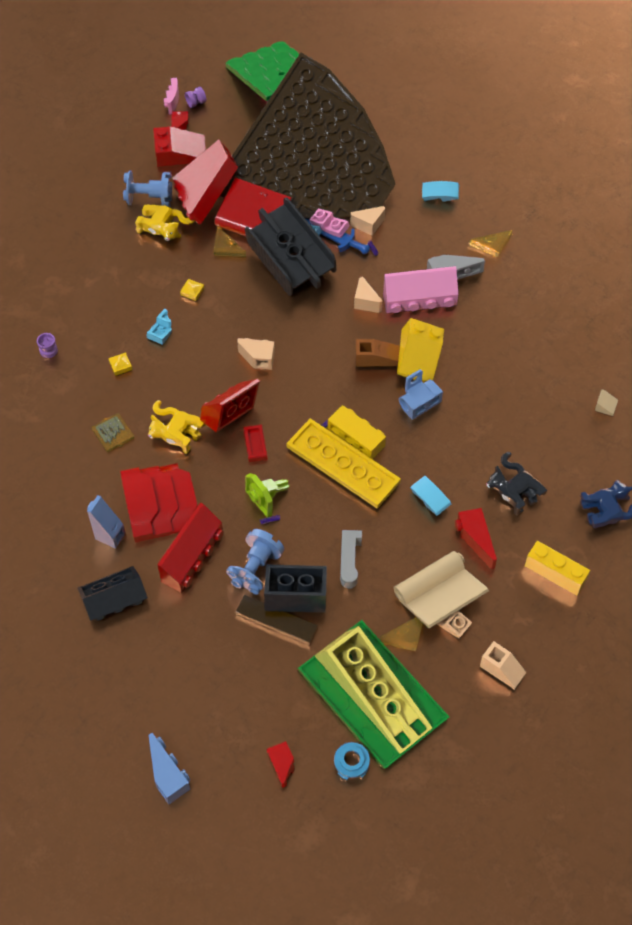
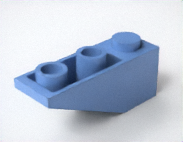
M97 495L87 508L95 539L116 549L125 535L124 525L103 498Z
M151 733L149 734L155 784L167 803L171 804L190 790V778L185 770L180 771L176 766L178 761L172 753L167 754L165 751L166 745L160 737L156 738Z

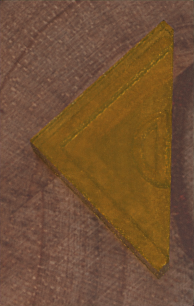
M220 226L217 227L214 255L246 257V251L242 250L236 241L225 234Z
M509 230L469 240V245L498 257L510 239L512 231Z
M416 617L380 636V640L384 644L416 651L423 622Z

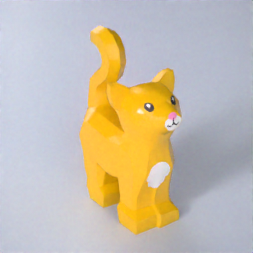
M148 204L144 205L142 214L151 217V219L138 216L135 224L137 233L141 234L143 231H146L153 235H162L166 241H169L175 237L181 238L177 228L179 223H171L174 217H178L179 221L185 225L192 224L194 221L185 218L183 212L166 205Z
M160 400L156 401L152 408L157 415L165 416L172 414L173 417L166 426L154 415H151L152 422L149 426L148 436L151 439L160 438L169 444L180 446L183 452L187 454L191 449L189 445L191 440L185 434L192 435L193 440L197 441L201 437L198 428L205 427L206 424L200 420V417L184 411H178L173 407L160 409L162 402Z

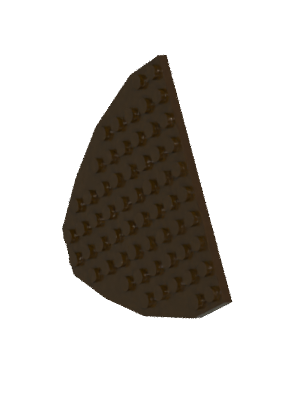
M301 52L233 153L232 157L238 168L220 196L225 199L234 179L238 178L291 197L292 204H294L305 219H311L318 208L332 212L335 218L347 219L351 218V212L382 207L396 183L384 146L363 106L329 68Z

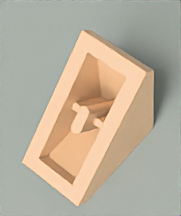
M385 207L351 212V226L373 236L385 219Z
M363 277L359 278L354 298V309L376 313L382 312V299Z

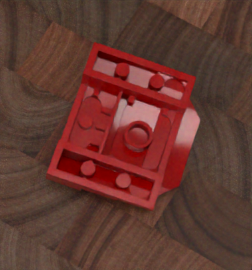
M178 463L161 467L154 466L144 469L137 467L120 471L135 543L178 534L197 508L190 472L179 469Z

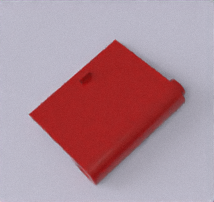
M235 178L216 215L215 225L246 237L245 227L248 226L252 229L262 223L258 210L263 208L269 214L284 204V198L287 197L290 201L292 198Z

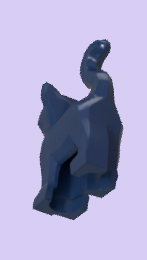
M616 480L610 488L600 489L590 495L582 492L580 502L583 509L594 507L599 509L597 514L593 512L587 514L589 524L593 525V528H598L608 524H616L621 520L631 519L632 504L628 512H623L617 500H629L630 496L628 494L632 490V486L627 487L626 484Z

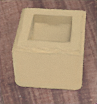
M602 389L595 411L613 416L618 400Z

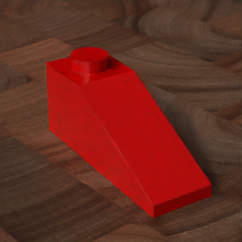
M482 508L458 512V518L455 520L457 532L460 531L462 539L491 569H494L497 558Z

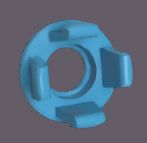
M350 742L343 744L337 749L334 756V764L341 778L345 780L355 777L362 778L368 771L370 757L365 747L358 743ZM354 751L360 756V761L357 765L350 766L345 762L344 756L347 752Z

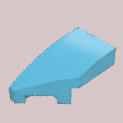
M166 309L156 317V323L147 332V338L159 344H163L172 333L171 320L167 315Z

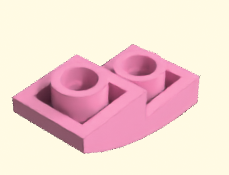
M171 78V85L168 86L169 91H166L167 98H164L165 108H168L169 114L175 111L178 104L179 90L177 78Z
M319 208L309 220L314 226H320L324 232L339 238L342 237L350 226L348 221L335 218L332 212Z

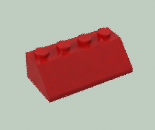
M199 503L157 564L161 583L180 593L183 592L185 587L188 588L190 586L195 572L200 571L203 560L206 556L209 557L211 555L216 541H220L224 534L222 522L203 503Z

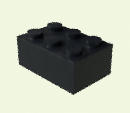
M266 565L264 611L326 613L327 566Z

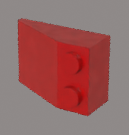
M170 126L153 128L157 167L190 164L206 150L205 137L202 134Z

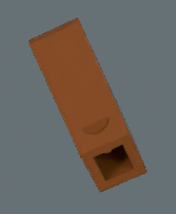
M356 339V367L398 366L400 346L376 339Z

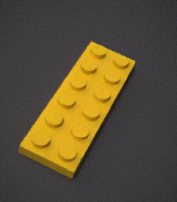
M311 418L286 443L288 449L377 509L401 483V478Z

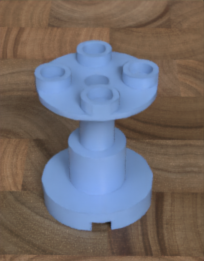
M132 171L124 173L126 190L123 191V200L128 205H131L133 193L148 194L149 198H161L162 206L170 207L169 201H172V182H169V178L172 177L171 172H163L161 181L149 180V184L134 183Z
M253 529L251 532L250 530L246 536V542L251 547L247 554L249 560L244 568L238 566H229L226 573L232 579L231 584L237 588L244 587L253 594H259L263 589V584L254 574L259 566L265 565L268 558L279 559L285 550L283 544L279 540L277 543L272 540L273 535L266 531Z

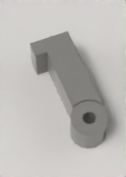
M342 530L340 581L342 586L348 589L355 587L358 582V571L355 568V546H361L362 531Z

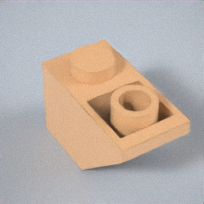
M238 338V352L253 368L272 370L275 354L274 341Z
M494 641L482 656L480 667L514 690L526 675V671L513 654Z

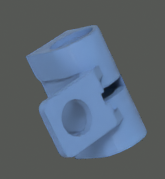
M421 369L406 378V394L399 398L400 406L412 420L442 402L443 391L431 379L423 383V371Z

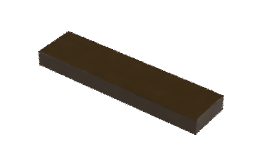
M246 595L243 596L236 610V615L307 645H310L318 629V625L287 612L264 611L263 602Z

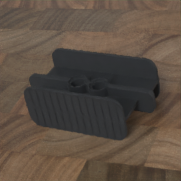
M286 197L283 199L284 204L269 214L263 208L258 210L262 223L252 229L248 226L245 227V234L249 246L284 291L291 296L293 295V289L307 280H310L316 289L321 287L319 277L330 270L335 273L337 265L332 251L322 241L308 221L305 220L294 204Z

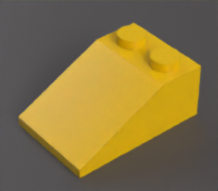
M410 318L401 331L397 374L408 377L421 369L423 371V383L430 379L433 380L443 345L444 329Z

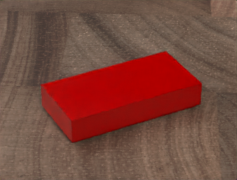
M262 424L243 427L249 462L268 460Z

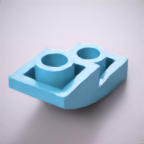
M450 181L425 182L422 186V198L424 201L441 198L442 202L459 199V183Z
M426 476L410 487L412 492L436 516L452 504L443 492Z

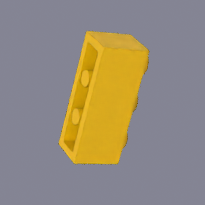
M342 405L328 419V430L371 459L386 445L384 433L372 427L367 420L361 419L352 409H347Z
M539 541L535 543L527 555L525 567L578 596L590 573V570Z

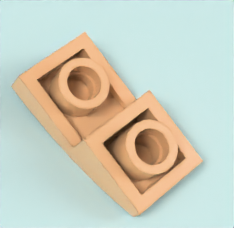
M459 611L437 623L441 628L458 638L472 624Z

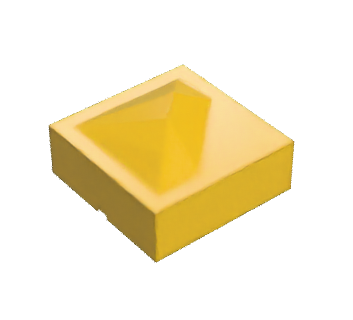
M188 279L180 294L197 301L204 290V284Z
M126 352L108 358L115 376L132 370Z

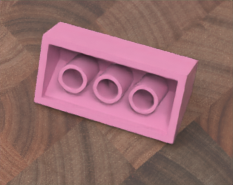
M456 266L385 274L383 298L386 313L457 305L458 283Z

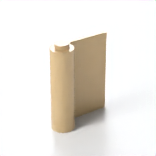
M455 551L450 552L393 588L399 601L428 628H431L489 592V590L464 568L463 563H465L463 556Z

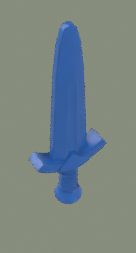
M351 229V235L344 233L341 238L323 230L320 233L340 244L338 245L339 252H343L350 247L360 250L363 254H367L370 250L368 244H361L354 240V229Z

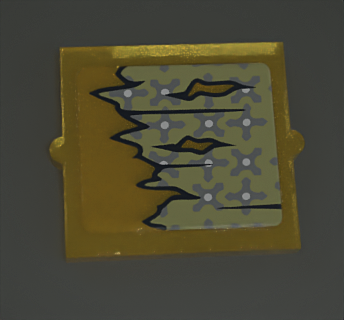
M119 413L107 419L104 418L103 421L91 427L107 452L119 446L122 447L124 443L134 439V435Z

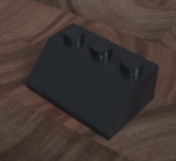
M134 566L77 588L90 621L101 620L107 614L121 612L130 605H139L148 598L141 577Z

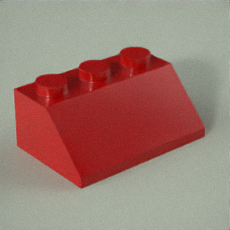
M254 379L240 382L234 387L231 386L223 394L217 395L209 403L206 402L201 408L200 420L215 432L235 421L254 408L260 380Z

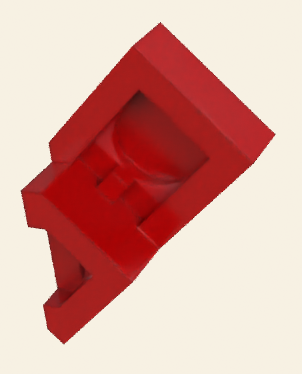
M172 111L171 127L187 131L188 111Z
M285 741L266 749L282 788L286 787L290 773L293 774L295 770L294 757Z

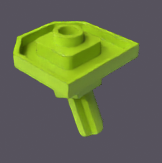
M249 473L245 476V491L267 518L271 517L273 511L272 498H274L277 492L289 488L288 480L282 479L274 482L272 479L261 481L255 474Z

